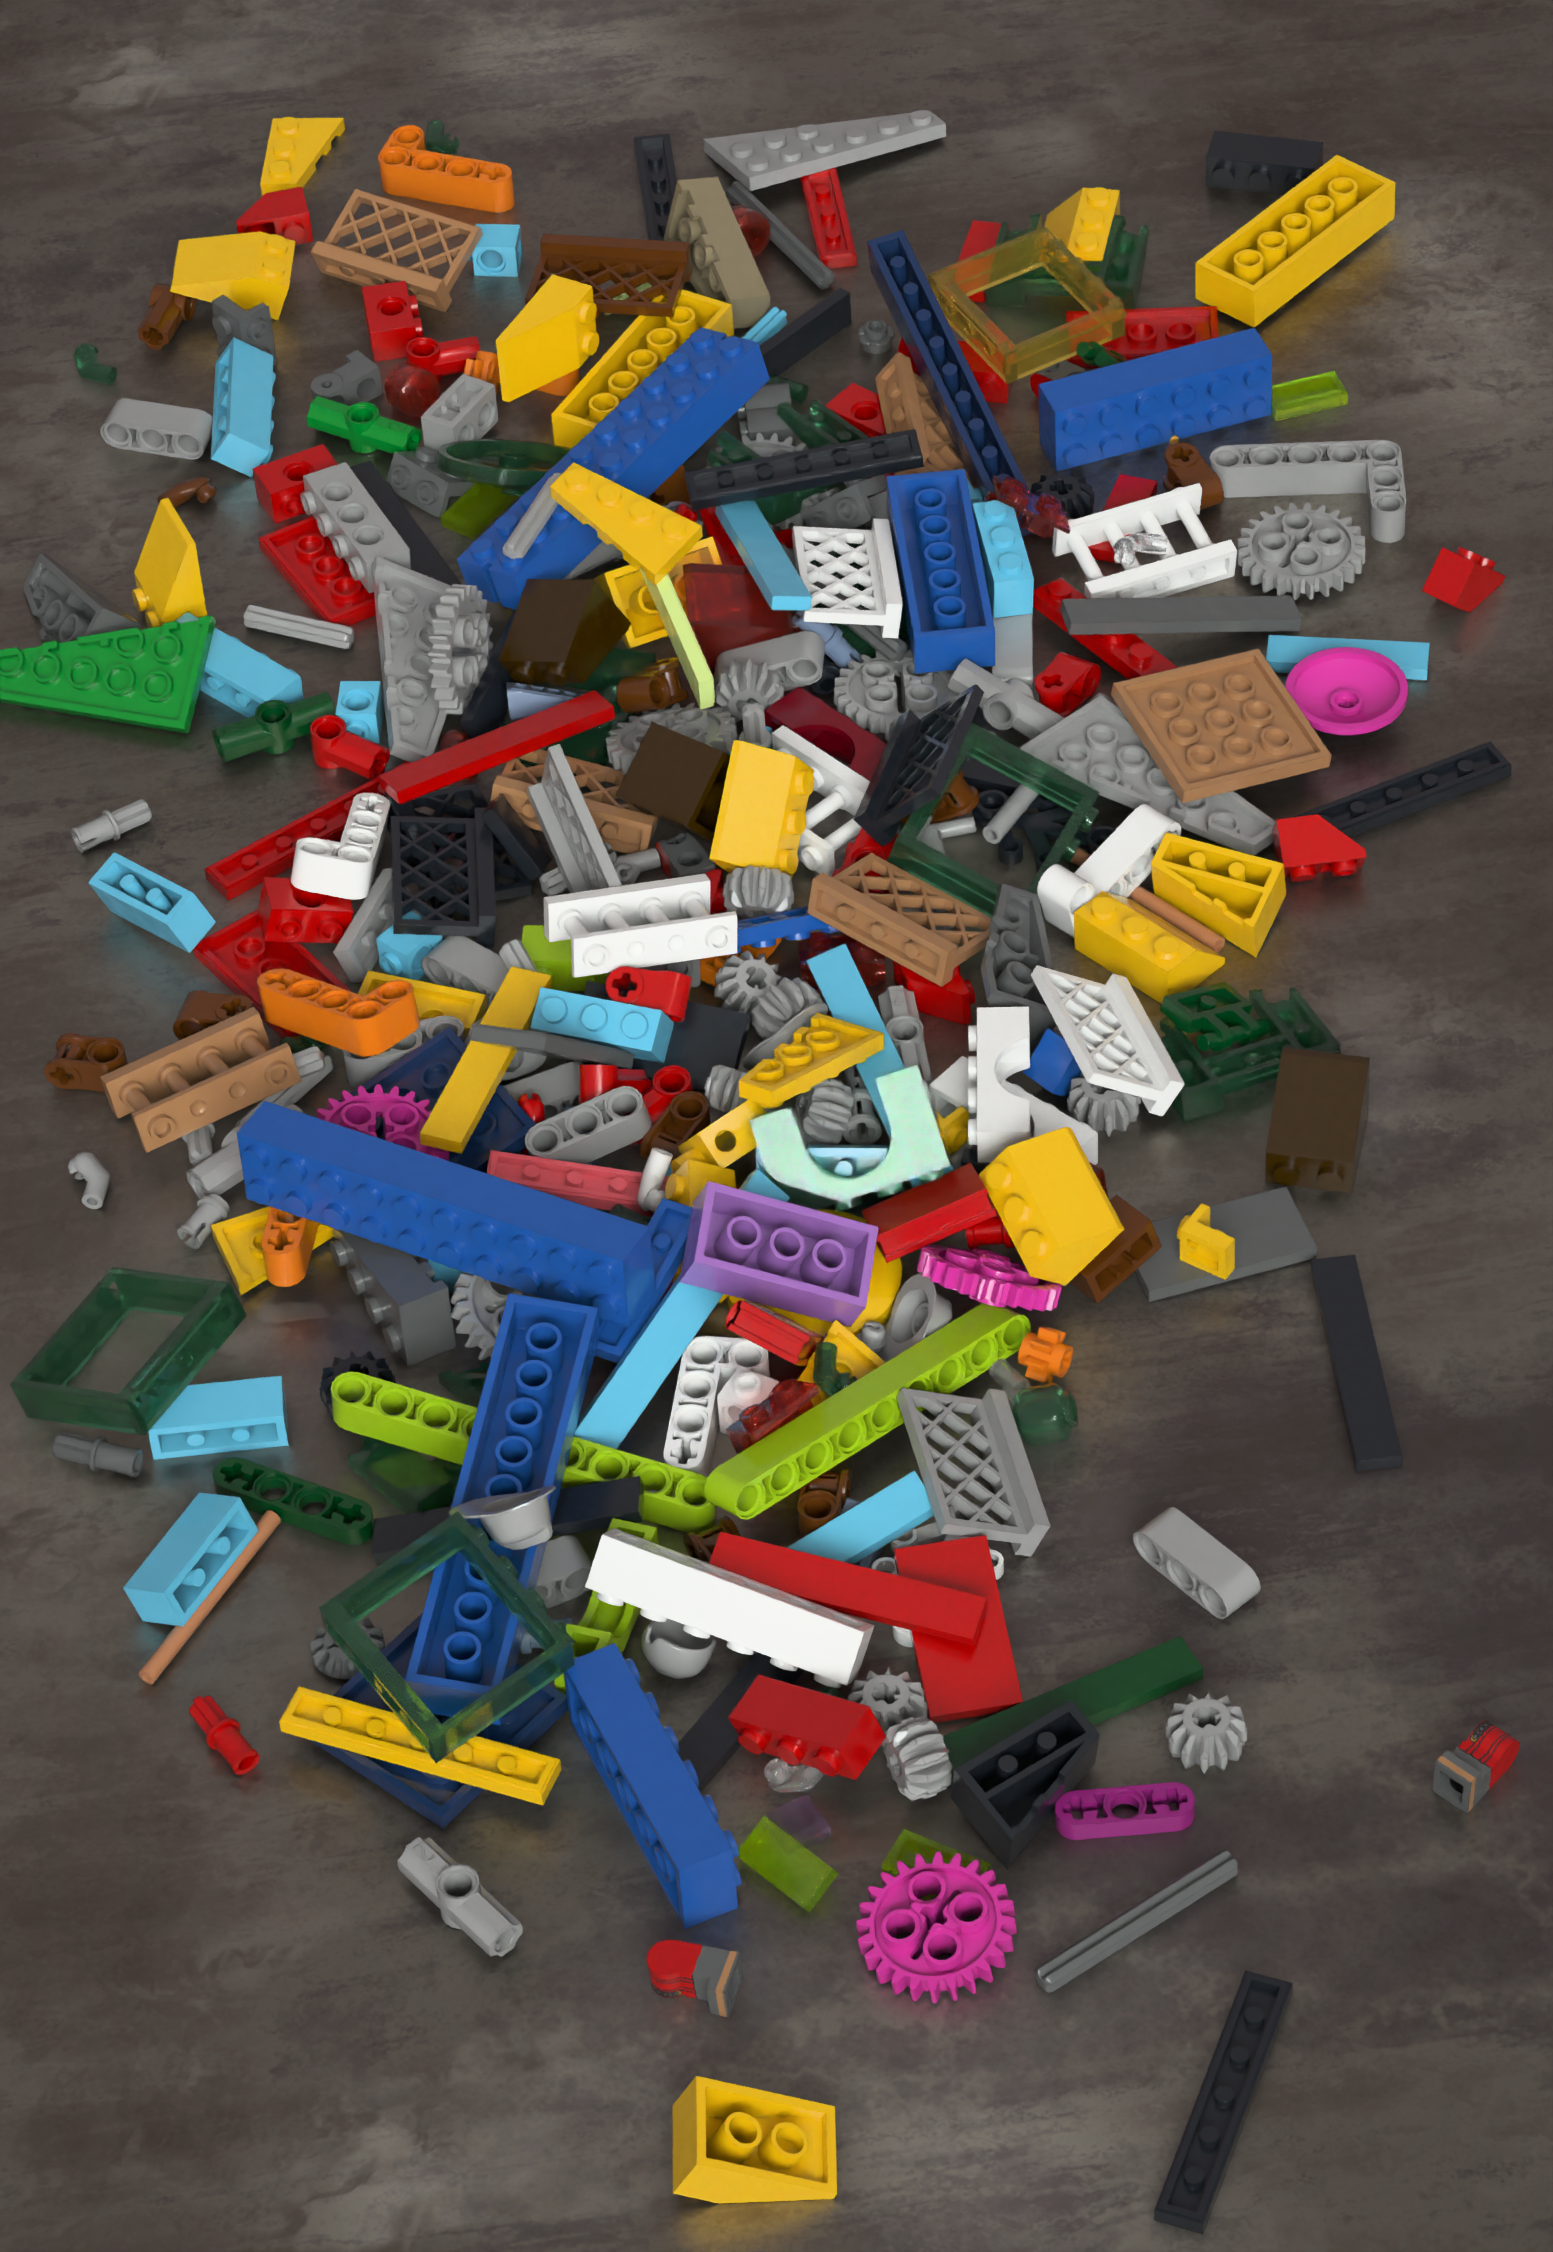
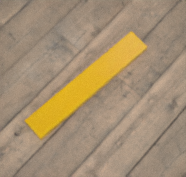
M511 966L480 1024L528 1031L532 1023L540 987L551 989V975ZM470 1041L420 1132V1144L462 1154L517 1050Z
M298 1686L279 1721L281 1732L542 1806L562 1770L560 1759L301 1686Z

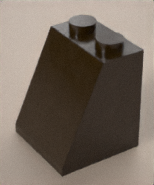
M527 579L498 661L510 673L511 678L521 684L531 685L533 682H547L563 686L567 683H585L629 630L631 622L595 580Z
M651 722L627 773L622 779L616 796L637 809L712 844L730 755Z
M1283 1047L1266 1147L1265 1183L1353 1193L1368 1121L1369 1057Z

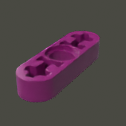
M1178 1782L1075 1790L1063 1794L1055 1804L1056 1828L1062 1836L1071 1840L1176 1832L1189 1827L1195 1818L1194 1793L1188 1786ZM1177 1803L1179 1810L1170 1811L1167 1804ZM1120 1804H1130L1138 1809V1813L1130 1818H1120L1114 1815L1112 1810ZM1147 1804H1152L1153 1814H1147ZM1097 1808H1103V1818H1098ZM1080 1811L1083 1818L1073 1819L1071 1812Z

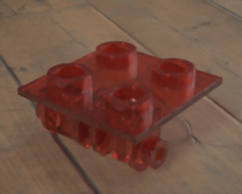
M996 476L992 478L996 493L989 491L984 502L998 500L1014 508L1017 519L1020 513L1023 512L1020 527L1024 529L1028 525V531L1044 539L1047 536L1053 538L1054 527L1067 534L1070 533L1071 530L1065 510L1061 507L1062 503L1058 499L1046 493H1041L1040 497L1026 491L1027 486L1024 483L1009 476H1006L1005 480Z
M813 932L810 933V938L798 940L800 969H807L801 970V980L807 982L815 990H819L806 960L842 944H846L865 986L878 985V981L886 980L885 964H877L885 963V956L848 935L831 936V933Z

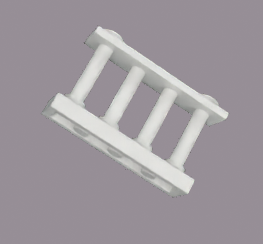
M1200 483L1178 487L1163 494L1078 519H1069L1061 524L1054 525L1052 552L1055 557L1073 552L1089 581L1085 583L1084 596L1088 599L1161 598L1233 577L1235 575L1237 549L1232 540L1217 544L1212 543L1197 516L1200 514L1202 496ZM1182 520L1197 550L1180 555L1176 554L1161 525ZM1145 530L1161 560L1140 565L1124 536ZM1109 541L1125 571L1103 576L1088 547Z
M782 725L772 732L773 750L796 756L814 770L813 791H817L826 797L805 812L806 828L800 837L797 852L798 860L803 862L808 869L819 874L824 872L832 877L835 870L834 852L856 837L862 827L852 818L824 839L810 831V829L838 809L846 810L855 816L870 781Z
M698 874L544 897V936L549 942L571 939L572 975L576 978L609 973L625 966L642 968L737 953V914L735 911L710 915V879L706 874Z

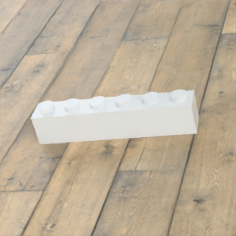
M615 1528L602 1534L585 1585L586 1588L598 1592L596 1597L603 1602L616 1606H623L624 1602L641 1608L640 1614L648 1619L658 1622H666L667 1618L684 1624L683 1630L688 1634L705 1639L710 1638V1635L727 1640L726 1646L733 1651L746 1655H753L754 1651L771 1657L770 1663L778 1668L797 1671L799 1667L815 1673V1681L834 1688H840L841 1684L848 1685L857 1679L875 1626Z

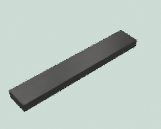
M1292 596L1062 599L1060 608L1069 635L1300 631L1302 623L1301 615Z

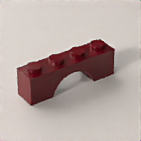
M800 686L764 710L765 726L771 727L773 732L784 725L828 755L844 760L849 764L851 770L871 781L887 745L877 735L869 733L855 724L848 716L840 714L825 704L821 698L813 696Z

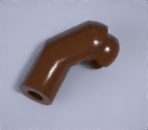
M199 476L176 484L158 497V503L162 499L169 498L173 507L177 508L195 495L200 502L207 503L216 496L217 489L211 484L212 480L210 478Z

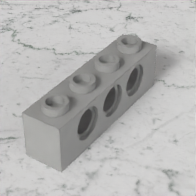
M346 462L303 476L305 492L301 493L300 497L306 514L314 516L322 536L329 537L337 557L345 559L355 581L360 580L368 593L374 592L371 566L376 556L411 569L409 547Z

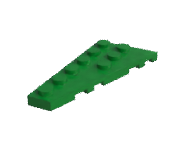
M210 615L198 617L197 621L179 623L178 621L163 623V626L141 630L131 628L77 637L78 640L62 643L51 641L42 643V646L25 649L17 647L0 650V702L189 734L216 619Z

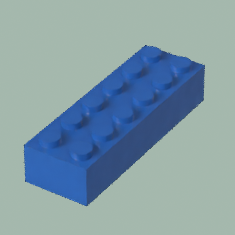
M1251 328L1038 384L1040 446L1055 471H1061L1167 443L1174 435L1182 439L1271 415L1272 354L1256 329Z
M965 469L886 476L887 514L915 674L956 670L965 658L980 667L995 666V627Z
M613 1643L562 1663L570 1723L684 1929L737 1909L736 1888L742 1885V1881L733 1858L739 1856L736 1841L729 1829L722 1831L718 1825L719 1816L716 1806L709 1794L702 1796L697 1788L699 1781L690 1760H681L678 1754V1741L672 1728L669 1725L665 1727L661 1725L658 1719L660 1718V1713L654 1696L650 1691L643 1693L640 1688L641 1680L634 1661L631 1658L624 1660L618 1647Z

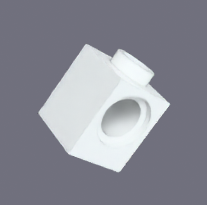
M739 1366L717 1395L720 1432L752 1445L774 1411H777L781 1405L779 1381Z

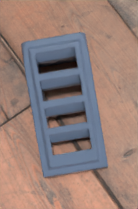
M506 682L509 714L512 721L523 719L583 695V693Z

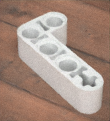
M375 793L357 794L353 799L340 842L312 837L299 839L295 847L291 884L304 891L352 900L366 898L371 888L385 840L390 801L386 797Z
M1143 804L1137 807L1075 873L1059 864L1049 867L1042 875L1037 887L1038 897L1046 921L1074 938V912L1101 891L1127 898L1151 873L1150 864L1165 833L1181 836V825L1151 806Z
M699 1336L692 1339L682 1354L663 1452L664 1464L695 1472L706 1477L709 1476L719 1423L717 1395L739 1366L770 1378L768 1350L745 1338Z

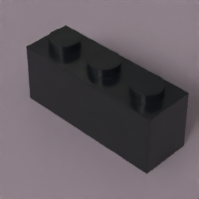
M1214 131L1206 155V187L1284 195L1323 165V142Z

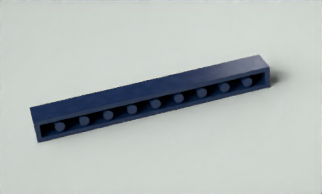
M900 230L867 241L871 273L974 488L980 490L983 502L1012 500L1022 537L1038 532L1035 500L904 231Z

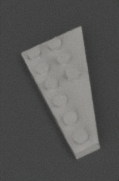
M917 110L905 114L818 125L805 124L794 128L703 139L704 152L748 190L753 191L947 137L944 121L930 110Z
M376 556L371 567L389 754L412 763L434 754L447 716L445 709L439 708L440 700H435L434 698L436 688H431L433 673H429V668L432 665V658L428 656V652L432 650L433 646L429 636L434 635L432 619L437 617L435 607L436 605H441V594H446V588L452 586ZM452 648V652H467L470 648Z
M1101 695L1017 749L1015 761L1133 809L1143 804L1149 805L1178 822L1182 829L1239 852L1254 856L1274 842L1272 829L1275 821L1234 791L1182 803L1122 711Z

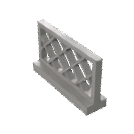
M560 744L548 747L541 783L529 786L526 794L569 892L575 893L622 886Z
M901 1388L896 1398L939 1532L965 1537L986 1535L988 1540L1011 1542L1015 1555L1031 1557L1051 1525L1005 1391L988 1389L983 1399ZM916 1406L924 1407L936 1418L933 1421L929 1420L916 1409ZM953 1412L971 1414L970 1421L972 1427ZM942 1422L945 1423L962 1438L957 1441L942 1430L939 1425ZM929 1436L946 1449L947 1452L944 1455L939 1453L927 1443L926 1437ZM970 1442L979 1449L983 1460L964 1445ZM955 1456L971 1468L973 1472L968 1475L952 1463L950 1459ZM937 1471L943 1472L956 1482L958 1486L955 1489L950 1487L938 1477ZM980 1475L992 1485L994 1494L975 1479ZM966 1490L982 1502L984 1506L979 1509L963 1497L961 1493ZM951 1504L970 1520L952 1518L948 1506ZM992 1510L1003 1518L1005 1525L997 1523L987 1513Z

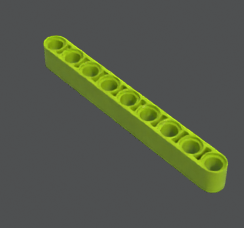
M984 1303L979 1304L716 1467L710 1473L705 1483L704 1494L706 1499L740 1519L748 1520L755 1517L903 1424L904 1420L896 1398L901 1388L951 1394L1019 1351L1024 1337L1028 1332H1031L1029 1319L1008 1307H996ZM916 1406V1409H917L919 1412H922L923 1410H925L924 1407H917V1406Z
M359 1372L342 1373L335 1378L331 1385L332 1414L334 1422L340 1428L463 1465L478 1408ZM573 1438L567 1462L571 1466H566L561 1489L640 1476L644 1485V1520L687 1533L692 1531L695 1534L705 1531L714 1525L716 1505L710 1503L704 1494V1487L708 1477L581 1438ZM605 1477H614V1479H604V1478H605ZM648 1490H657V1492H647V1491H648ZM691 1503H701V1505H691Z

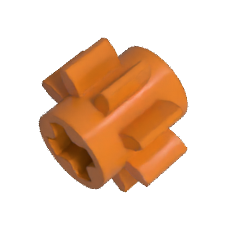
M477 351L476 360L466 359L464 374L494 384L495 392L498 394L501 384L497 354Z
M1046 1326V1328L1039 1327L1038 1334L1032 1332L1026 1334L1018 1353V1363L1028 1367L1025 1377L1045 1384V1382L1052 1383L1053 1376L1059 1378L1065 1376L1073 1357V1347L1063 1343L1066 1337L1065 1332Z

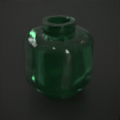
M1048 1383L1020 1390L1015 1399V1407L1011 1408L1019 1434L1032 1447L1065 1441L1070 1437L1072 1427L1078 1426V1411L1071 1391L1065 1392L1056 1383Z

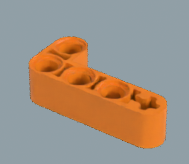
M404 125L396 128L378 155L382 189L388 194L494 213L510 210L515 204L513 176L510 167L501 163L426 151L424 132L418 126Z
M284 968L269 970L261 974L257 979L264 1017L267 1022L358 1056L379 1055L415 1032L420 1026L413 986L408 981L394 980L386 982L367 995L362 996Z
M270 1207L261 1240V1247L267 1279L271 1284L279 1287H290L304 1279L319 1226L318 1222Z

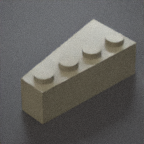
M718 176L677 180L663 241L689 242L692 263L690 282L697 293L732 304L734 329L753 327L766 314V310L769 309L770 294Z

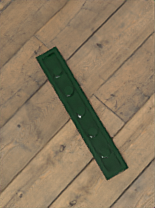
M1179 1636L943 1736L944 1744L949 1750L948 1756L953 1766L950 1786L953 1784L955 1768L1070 1700L1075 1703L1088 1721L1095 1725L1203 1679V1667L1183 1638Z

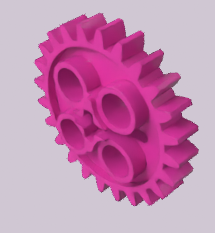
M376 1084L374 1093H368L363 1086H358L357 1096L353 1097L344 1090L342 1091L341 1102L329 1098L327 1109L319 1108L317 1110V1118L374 1137H377L376 1117H381L383 1119V1140L449 1161L450 1151L420 1144V1132L432 1111H429L430 1101L428 1099L419 1103L414 1102L415 1092L413 1091L402 1097L399 1096L397 1086H394L389 1094L383 1093L380 1084Z
M935 1244V1247L927 1245L922 1247L917 1265V1271L921 1272L922 1276L931 1278V1282L938 1283L944 1288L959 1291L960 1294H969L968 1298L996 1307H1006L1008 1305L1012 1308L1019 1306L1029 1311H1032V1308L1039 1311H1044L1045 1309L1053 1311V1308H1057L1062 1290L1061 1284L1030 1277L1025 1265H1021L1019 1262H1010L1009 1257L983 1249H973L971 1251L967 1248L960 1250L950 1245L947 1248Z
M940 1851L935 1853L933 1862L930 1864H926L923 1857L917 1854L915 1857V1867L909 1869L902 1861H898L899 1875L893 1877L886 1872L880 1874L883 1889L874 1886L868 1887L871 1902L860 1903L859 1908L863 1919L856 1921L858 1935L861 1936L858 1938L861 1954H865L864 1958L867 1969H876L878 1983L880 1984L891 1980L895 1995L900 1994L908 1986L910 1987L912 2001L915 2002L920 1998L923 1991L930 1992L932 2003L938 2002L941 1991H948L952 2000L956 2001L958 2000L959 1987L965 1986L968 1991L975 1994L977 1993L975 1979L980 1977L989 1983L993 1981L990 1966L1005 1968L1006 1962L1003 1952H1012L1014 1950L1013 1939L1010 1935L1017 1933L1016 1921L1013 1918L1015 1916L1012 1900H1007L1006 1885H996L997 1881L993 1870L981 1875L978 1860L975 1859L964 1868L961 1854L959 1853L955 1854L950 1864L943 1862ZM926 1895H938L935 1899H932L930 1901L920 1900L922 1897ZM969 1915L980 1916L972 1922L961 1921ZM901 1932L912 1933L904 1939L894 1938ZM943 1953L954 1954L946 1960L935 1959Z

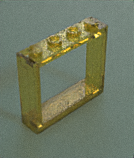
M1045 226L928 274V282L950 326L1006 384L1077 355L1076 348L1081 342H1096L1102 345L1125 335L1124 318H1126L1127 313L1124 311V304L1121 302V298L1116 297L1105 286L1103 280L1100 277H1096L1086 268L1083 260L1080 257H1075L1066 248L1062 239L1058 240ZM1043 266L1089 314L1014 344L968 296Z

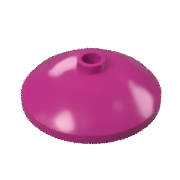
M1354 647L1331 648L1307 656L1291 670L1285 686L1314 729L1337 736L1363 735L1385 727L1402 713L1408 699L1407 679L1396 663L1377 652Z

